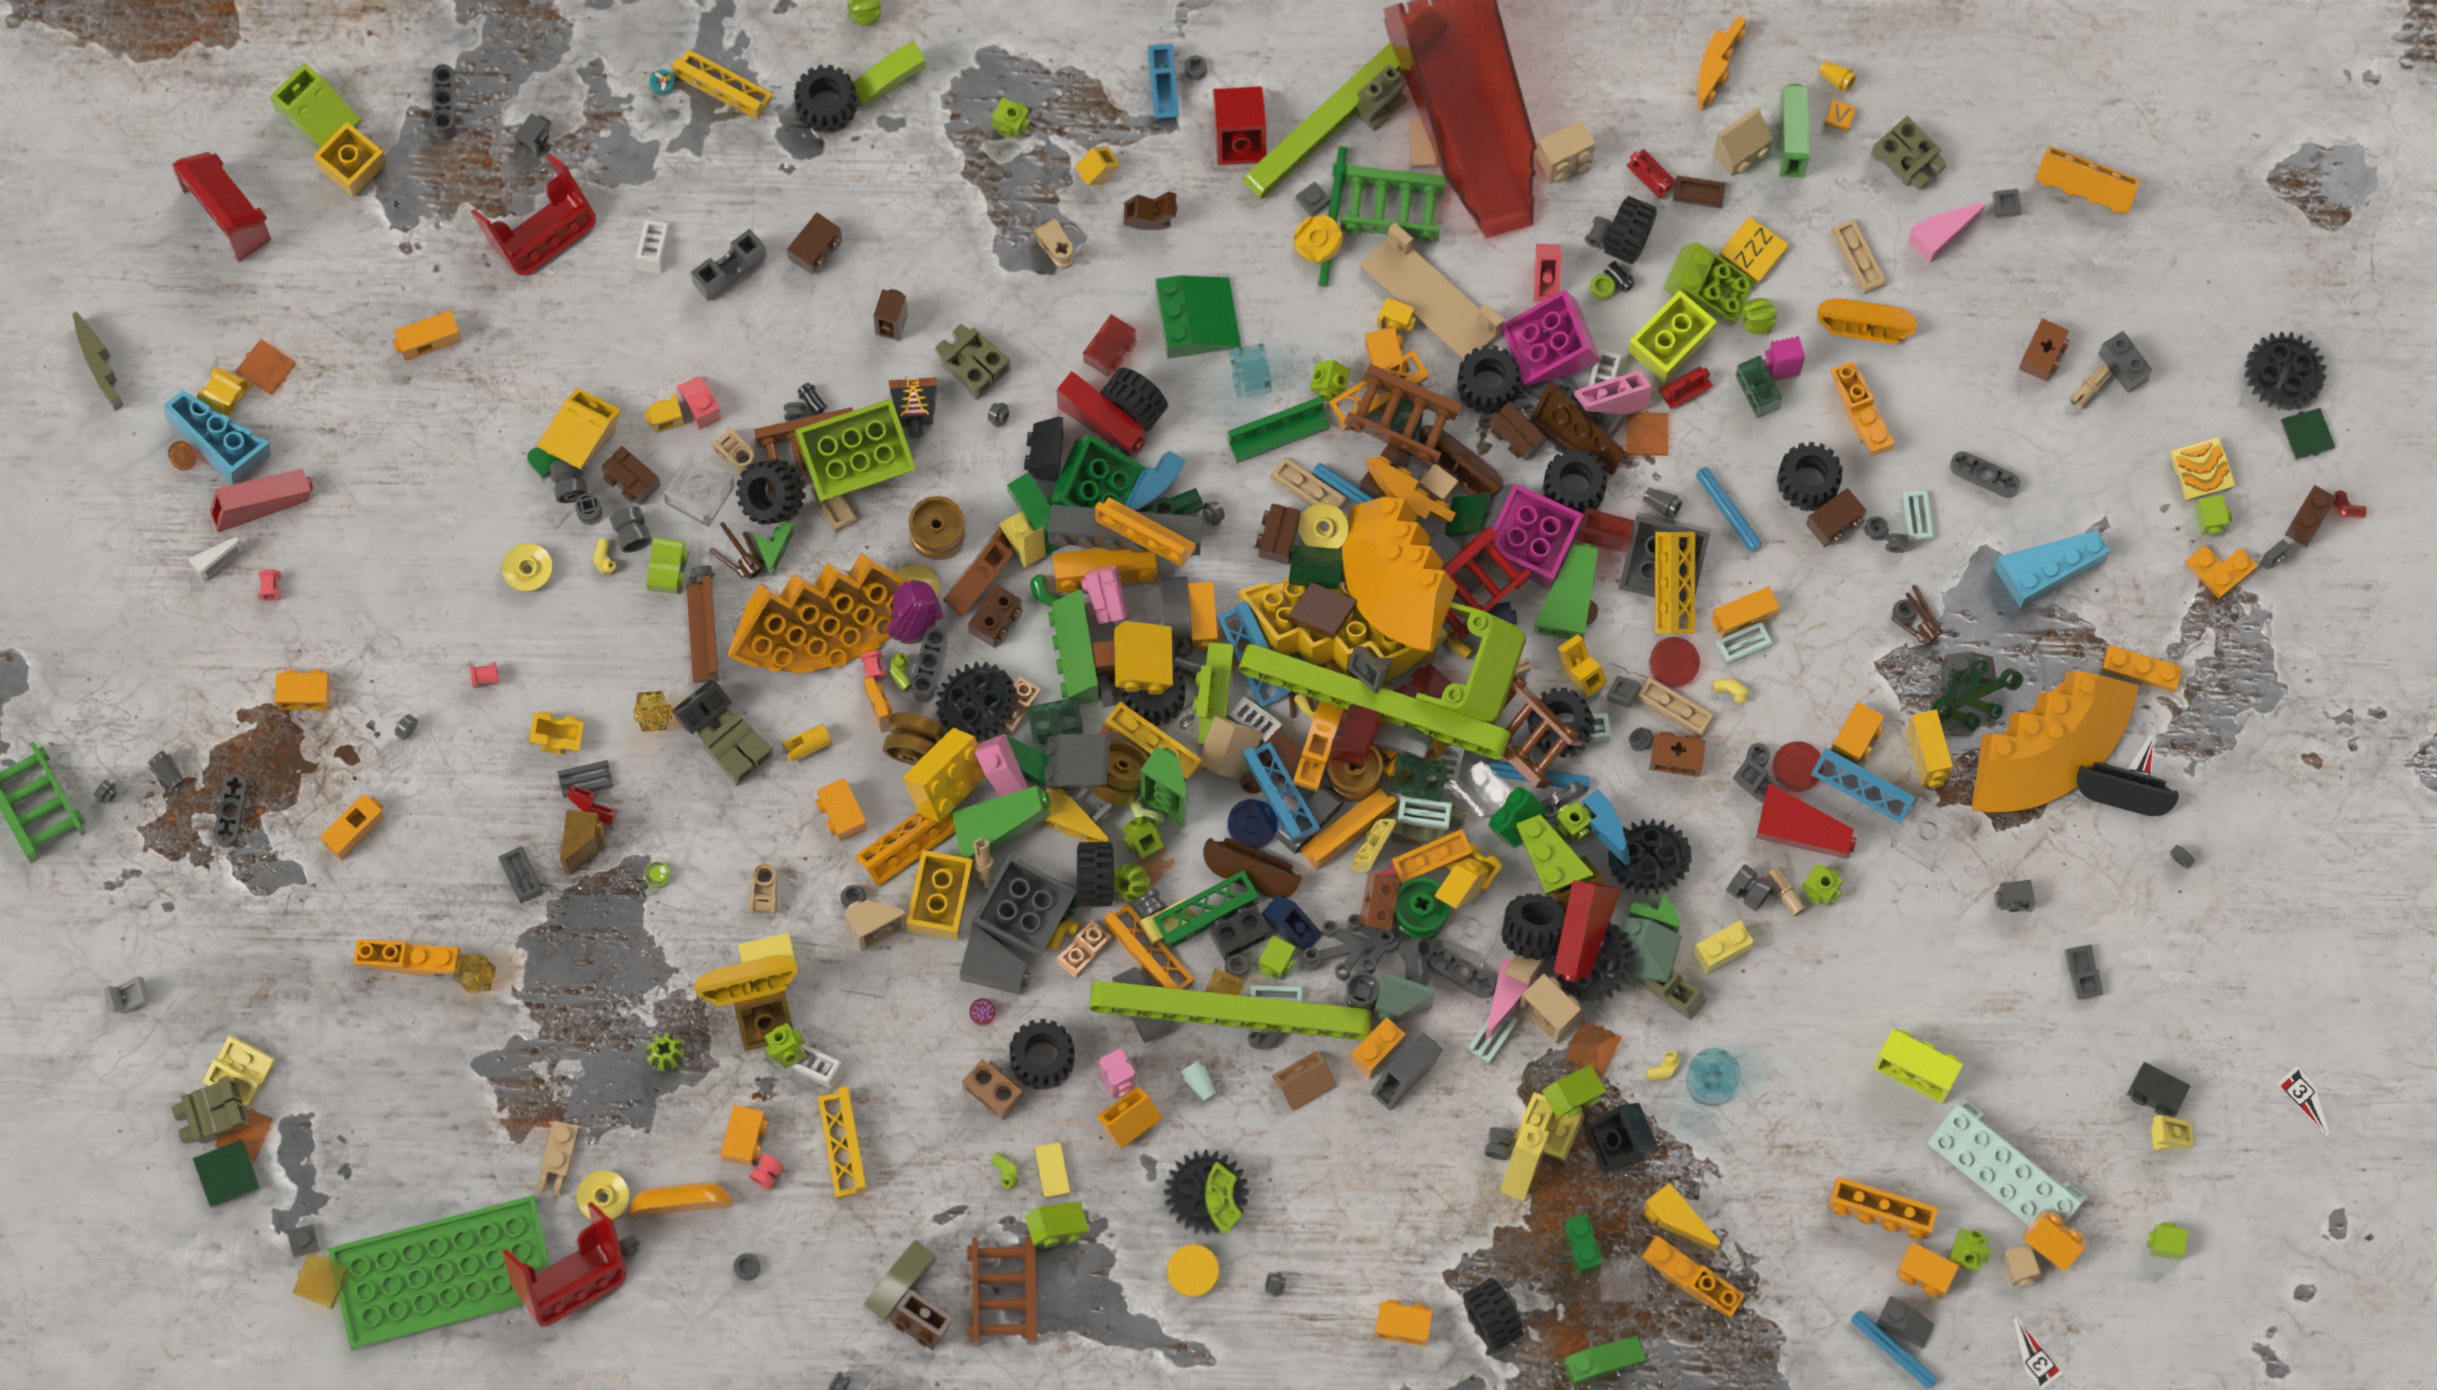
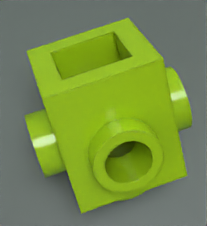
M1003 97L991 117L993 129L998 130L1006 138L1013 137L1017 140L1022 132H1027L1031 124L1029 109L1024 104L1018 101L1011 102Z
M1335 360L1316 362L1310 390L1319 395L1318 397L1321 396L1322 400L1331 401L1346 391L1351 370Z
M1576 801L1571 806L1568 803L1557 811L1555 829L1563 839L1566 838L1570 845L1577 839L1581 841L1590 834V821L1593 816L1586 806L1583 805L1581 807ZM1574 817L1577 820V822H1574L1571 819Z
M1144 815L1133 818L1127 825L1122 827L1126 836L1122 838L1125 846L1129 851L1134 850L1141 859L1164 847L1159 837L1161 831L1155 821L1150 822Z
M1817 863L1803 882L1801 890L1816 905L1822 904L1827 907L1830 901L1835 903L1842 894L1843 890L1840 887L1843 880L1834 869H1827Z
M788 1023L775 1028L772 1032L765 1035L769 1044L766 1047L769 1056L773 1061L777 1059L785 1069L808 1057L802 1045L805 1043L804 1038L798 1029L793 1031Z
M1959 1227L1951 1248L1949 1260L1964 1269L1980 1271L1982 1262L1987 1263L1992 1248L1987 1247L1989 1236L1983 1235L1976 1230L1970 1231Z

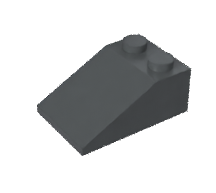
M1061 734L1050 736L1046 744L1048 758L1047 766L1044 770L1045 787L1076 791L1107 785L1110 734Z

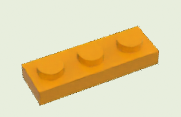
M2109 645L2101 671L2175 693L2183 666Z
M1461 828L1396 856L1391 861L1400 882L1403 883L1473 852Z

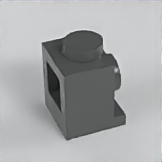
M530 113L514 135L516 145L538 158L540 155V145L544 146L550 137L549 127L551 122L542 115L537 117Z
M2031 879L2000 883L1997 892L1994 893L1996 907H2000L2001 910L2008 909V912H2018L2023 910L2024 907H2026L2027 912H2030L2036 904Z

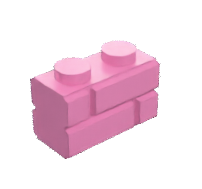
M1117 565L1089 570L1084 575L1085 579H1082L1084 593H1089L1091 603L1088 604L1090 617L1095 618L1096 624L1125 619L1129 615Z
M1117 1049L1100 1058L1099 1075L1104 1084L1107 1085L1112 1098H1122L1134 1089L1135 1071L1131 1064L1128 1063V1059L1122 1049Z

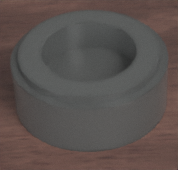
M411 714L405 715L397 724L395 735L402 740L407 739L416 728L418 719Z
M2175 845L2170 851L2172 858L2186 869H2190L2196 862L2191 854L2179 845Z
M750 1253L739 1255L734 1262L736 1276L744 1281L755 1279L760 1273L758 1258Z

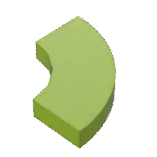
M1216 1162L1206 1182L1205 1199L1212 1221L1227 1236L1243 1215L1236 1207L1233 1199V1186L1238 1177Z

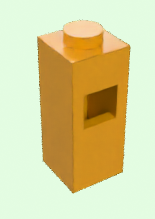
M451 310L395 329L394 332L397 339L392 340L397 354L402 353L405 361L462 341Z
M1213 581L1188 583L1193 649L1208 651V644L1210 642L1218 643Z
M1770 586L1714 608L1710 621L1716 633L1719 632L1723 638L1761 621L1765 622L1777 617L1780 607Z
M365 794L360 796L320 836L323 845L341 861L385 818L381 810L383 808L382 804L374 797L369 799Z

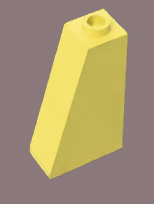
M1524 1122L1500 1193L1522 1202L1525 1201L1543 1157L1549 1132Z

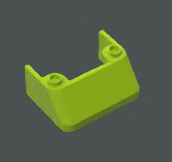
M1451 602L1449 608L1457 616L1468 619L1467 626L1469 631L1473 635L1482 638L1466 685L1459 683L1448 685L1443 691L1441 699L1417 693L1416 698L1493 724L1499 720L1526 643V635L1518 626L1492 614Z

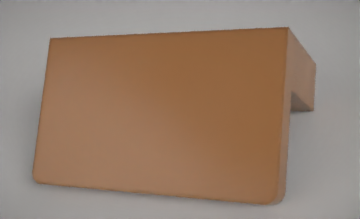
M1317 1051L1272 1075L1274 1083L1283 1092L1292 1110L1336 1086L1326 1060Z

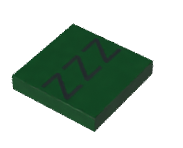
M1293 545L1289 585L1309 586L1312 582L1325 588L1339 589L1342 549Z

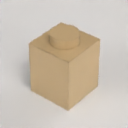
M1434 464L1430 469L1425 468L1418 477V488L1427 492L1429 499L1433 501L1438 499L1447 503L1457 491L1459 481Z
M2029 1244L2006 1250L2003 1253L2002 1260L2012 1286L2019 1284L2022 1288L2035 1283V1279L2038 1278L2040 1271Z

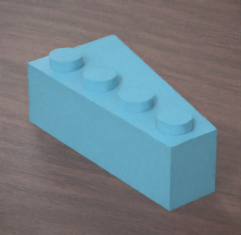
M184 390L164 405L167 421L231 485L236 484L271 456L269 441L264 438H258L244 426L240 427L230 421L229 417L224 414L220 415L212 410L209 405Z
M2097 530L1999 556L1994 564V569L2018 606L2022 608L2105 562L2110 550Z

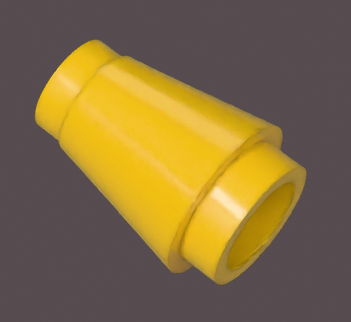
M1824 61L1819 68V74L1839 91L1844 90L1848 92L1853 87L1857 78L1852 69L1828 61Z

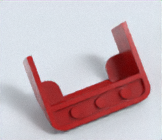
M204 152L180 158L171 164L182 192L185 194L190 190L229 239L238 262L271 240L264 222L267 220L266 215L259 207L256 209L222 168L224 164L216 153L212 155L210 152Z
M551 154L547 155L546 158L557 174L546 187V195L551 203L518 227L511 230L503 221L491 223L490 220L477 210L473 209L470 211L487 240L511 269L522 276L529 275L591 230L596 223V215L567 166Z
M593 1202L587 1204L592 1225L583 1229L578 1235L577 1245L579 1250L537 1274L531 1265L527 1263L522 1264L507 1249L502 1251L513 1288L533 1320L542 1327L552 1325L619 1287L626 1279L627 1272L614 1221Z

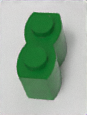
M1518 786L1508 795L1504 806L1498 809L1491 817L1488 827L1504 843L1516 848L1523 842L1516 824L1537 815L1543 816L1546 808L1531 792Z
M1586 1215L1567 1219L1564 1235L1567 1245L1573 1251L1572 1263L1574 1269L1580 1276L1597 1272L1601 1263V1253L1598 1245L1593 1240L1594 1231L1590 1219Z

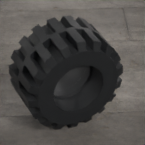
M822 64L818 65L816 70L813 67L809 68L807 75L803 73L800 76L801 81H797L795 85L794 98L798 117L801 121L804 120L805 126L809 128L812 125L813 131L818 132L819 129H823V133H829V129H833L834 132L839 131V126L845 128L848 125V120H853L854 112L857 111L854 81H851V76L848 73L844 74L842 68L838 67L835 70L834 65L829 64L828 68H823ZM823 91L834 92L840 97L836 103L830 106H819L812 101L818 93Z
M1627 196L1621 203L1604 244V253L1629 264H1634L1638 260L1649 237L1657 215V207Z
M1483 345L1482 350L1476 347L1472 349V355L1467 353L1464 356V361H1461L1458 370L1457 390L1460 392L1461 400H1466L1467 407L1471 408L1474 406L1475 412L1480 413V410H1485V414H1490L1491 410H1495V413L1500 412L1501 407H1504L1510 401L1514 403L1519 392L1521 373L1519 363H1515L1516 358L1513 354L1508 356V350L1503 348L1502 351H1499L1498 346L1493 345V349H1488V345ZM1492 371L1503 379V383L1496 388H1485L1479 385L1474 377L1480 372Z
M1119 368L1100 391L1105 398L1144 428L1145 431H1149L1168 408V402L1158 387L1140 373L1128 368Z
M1803 442L1798 444L1797 449L1793 446L1789 449V453L1784 455L1777 476L1779 493L1784 492L1782 498L1785 501L1791 500L1790 505L1795 508L1796 505H1799L1800 510L1805 511L1806 507H1810V511H1816L1817 506L1821 507L1834 498L1835 495L1837 496L1843 477L1842 465H1839V457H1833L1834 451L1831 448L1827 451L1824 449V444L1820 443L1818 447L1815 446V442H1809L1808 446H1805ZM1805 467L1814 468L1822 474L1824 481L1814 486L1806 485L1798 479L1796 471Z
M1574 448L1571 453L1567 449L1563 451L1562 456L1559 453L1556 454L1553 461L1550 460L1545 470L1543 481L1544 497L1579 513L1591 514L1593 508L1597 510L1605 497L1608 482L1607 471H1604L1605 465L1603 462L1598 463L1599 457L1595 454L1592 457L1589 456L1590 451L1585 449L1583 453L1579 452V448ZM1569 474H1578L1583 476L1590 486L1582 492H1571L1562 485L1560 480Z
M772 459L756 462L746 467V471H742L740 474L742 479L738 480L736 484L739 486L736 496L740 498V501L737 503L739 507L743 506L742 513L745 516L750 515L749 520L752 522L758 521V524L769 525L788 521L799 513L797 509H802L804 503L801 500L806 498V493H803V488H806L805 482L801 483V473H796V467L788 465V461ZM767 479L773 483L776 489L774 504L769 501L766 495Z
M1173 663V685L1168 688L1169 692L1166 697L1159 701H1148L1141 697L1138 691L1128 692L1125 691V688H1122V703L1147 721L1154 722V726H1160V721H1164L1167 724L1170 722V717L1175 719L1179 714V710L1182 711L1184 706L1186 685L1185 680H1183V674L1181 671H1177L1178 666Z
M1561 687L1560 691H1557L1556 688L1550 689L1551 693L1546 694L1544 691L1541 693L1542 698L1540 700L1556 716L1562 713L1574 715V721L1571 726L1579 733L1577 737L1584 743L1581 746L1567 744L1559 754L1561 758H1566L1567 753L1574 756L1577 754L1576 750L1580 749L1583 751L1586 748L1585 742L1590 743L1592 740L1590 734L1595 732L1593 725L1595 720L1582 695L1578 696V693L1574 690L1568 692L1567 688ZM1534 710L1527 718L1528 729L1531 734L1543 720ZM1548 730L1537 743V746L1544 753H1547L1559 739L1560 735L1557 732Z
M1079 842L1077 846V902L1080 907L1112 906L1114 902V849L1111 842Z
M1531 893L1525 894V896L1519 895L1506 906L1501 936L1503 943L1507 944L1506 948L1509 951L1513 950L1517 956L1521 955L1525 959L1533 958L1534 960H1540L1541 958L1547 960L1551 956H1557L1567 909L1565 906H1561V902L1558 900H1552L1550 896L1545 897L1537 893L1536 895Z
M1040 1019L1039 1023H1035V1020H1031L1028 1026H1025V1024L1020 1026V1031L1015 1032L1013 1041H1010L1009 1055L1012 1071H1015V1076L1018 1080L1022 1079L1023 1084L1026 1086L1032 1084L1034 1089L1044 1086V1090L1050 1089L1052 1084L1056 1087L1060 1085V1080L1063 1079L1065 1081L1068 1078L1069 1071L1072 1072L1075 1049L1070 1033H1066L1064 1026L1058 1027L1056 1021L1051 1020L1050 1023H1046V1019ZM1043 1042L1054 1046L1058 1056L1048 1065L1038 1066L1031 1063L1027 1058V1051L1034 1044Z
M1490 1278L1463 1293V1303L1477 1333L1491 1350L1497 1351L1523 1336V1326L1520 1317L1506 1291L1496 1280Z

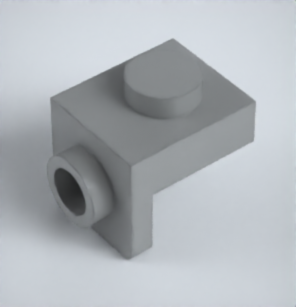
M1090 788L1081 789L1072 798L1092 821L1096 822L1099 819L1102 822L1112 813L1110 808L1113 805L1098 798Z
M137 976L118 987L107 986L104 988L106 1003L112 1012L126 1014L150 1002L143 977Z

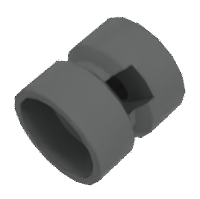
M558 460L549 466L552 482L556 483L554 492L557 502L564 504L574 503L580 495L588 493L585 479L582 478L584 476L583 468L579 469L563 460Z
M627 507L615 512L610 517L614 531L619 534L617 540L622 552H636L651 544L652 538L648 527L644 525L645 520L640 507Z
M1744 864L1734 876L1726 891L1737 899L1743 898L1744 904L1756 912L1770 895L1775 884L1765 877L1758 878L1757 872Z
M1359 972L1350 977L1347 982L1345 995L1348 1007L1362 1008L1370 1011L1375 1009L1380 990L1379 982L1375 976L1367 972Z

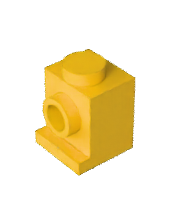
M1387 297L1377 317L1376 328L1381 329L1384 325L1387 329L1395 327L1396 333L1406 334L1407 331L1412 332L1417 320L1414 317V308Z
M676 394L671 395V400H658L654 402L651 406H648L649 411L644 412L647 425H653L655 433L684 425Z

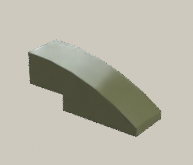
M1673 969L1669 982L1636 979L1656 997L1689 1020H1692L1707 1002L1701 990L1683 980L1680 973Z
M915 1239L880 1281L864 1305L885 1321L896 1309L909 1289L913 1290L919 1283V1279L936 1262V1256Z

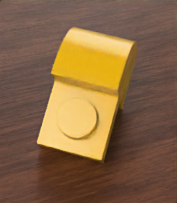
M1578 634L1557 648L1561 657L1559 663L1574 686L1587 698L1608 684L1601 666L1590 657L1583 638Z

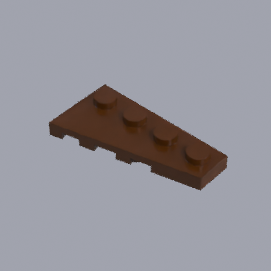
M1553 381L1548 383L1530 421L1541 432L1572 451L1574 448H1579L1580 453H1583L1585 449L1590 451L1589 456L1592 457L1595 454L1599 457L1598 463L1603 462L1605 465L1604 470L1614 475L1626 451Z

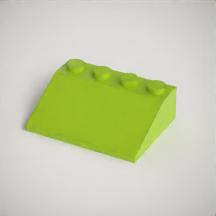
M892 398L795 430L796 441L820 502L916 470Z

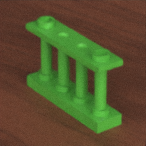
M1347 165L1346 184L1351 185L1353 188L1349 216L1341 215V230L1352 234L1367 232L1388 235V229L1396 223L1412 238H1419L1424 242L1439 241L1440 226H1433L1436 196L1444 195L1446 176ZM1365 186L1377 189L1374 219L1359 217L1362 188ZM1389 189L1402 192L1398 222L1384 220L1386 196ZM1414 192L1426 194L1423 224L1408 223L1411 196Z
M34 741L29 744L35 754L0 772V787L4 785L3 782L38 763L42 765L47 774L12 794H9V792L4 794L0 788V810L30 863L39 859L35 851L40 848L39 845L76 826L80 835H83L85 831L81 825L86 823L79 810H72L46 762L50 758L44 747L38 748ZM50 784L53 785L58 794L57 797L24 815H21V813L15 815L12 809L16 806L15 803ZM62 805L65 806L70 815L69 818L36 836H27L24 831L28 827L27 824Z

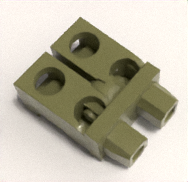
M1389 64L1358 92L1359 99L1356 115L1373 131L1389 118V114L1392 115L1407 101V96L1402 93L1407 80Z
M1908 115L1894 126L1891 132L1889 131L1875 143L1871 151V155L1876 160L1880 159L1906 186L1911 183L1920 191L1931 180L1923 172L1924 170L1929 168L1937 176L1947 165L1945 160L1939 155L1941 148L1937 144L1935 145Z
M960 324L952 332V336L958 342L951 346L946 340H942L935 349L942 359L943 367L970 391V394L978 400L993 386L992 381L996 383L1011 369V363L1004 353L979 334V331L974 327L970 330Z
M725 708L715 716V719L722 725L720 728L714 731L706 723L697 730V734L703 742L704 750L737 786L754 772L753 767L757 769L773 755V748L743 720L738 712L734 715Z
M1404 787L1402 796L1452 803L1449 823L1463 826L1466 810L1455 807L1454 801L1414 792V789ZM1405 804V808L1446 813V810ZM1398 808L1395 819L1396 825L1392 831V840L1422 846L1454 831L1397 823ZM1404 814V816L1444 822V820Z
M229 1076L218 1079L217 1083L181 1096L182 1101L171 1107L173 1116L177 1121L188 1120L189 1126L179 1129L180 1139L186 1144L196 1141L205 1144L210 1142V1140L250 1127L244 1104H241L243 1100L237 1080Z

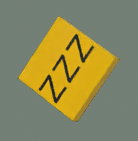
M1749 216L1722 248L1719 256L1759 284L1788 249L1789 244Z

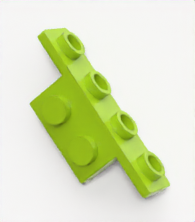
M1210 642L1208 644L1206 666L1202 665L1201 671H1198L1196 675V686H1199V695L1194 698L1193 711L1197 712L1196 716L1200 718L1199 744H1205L1215 715L1227 719L1234 646L1232 644Z

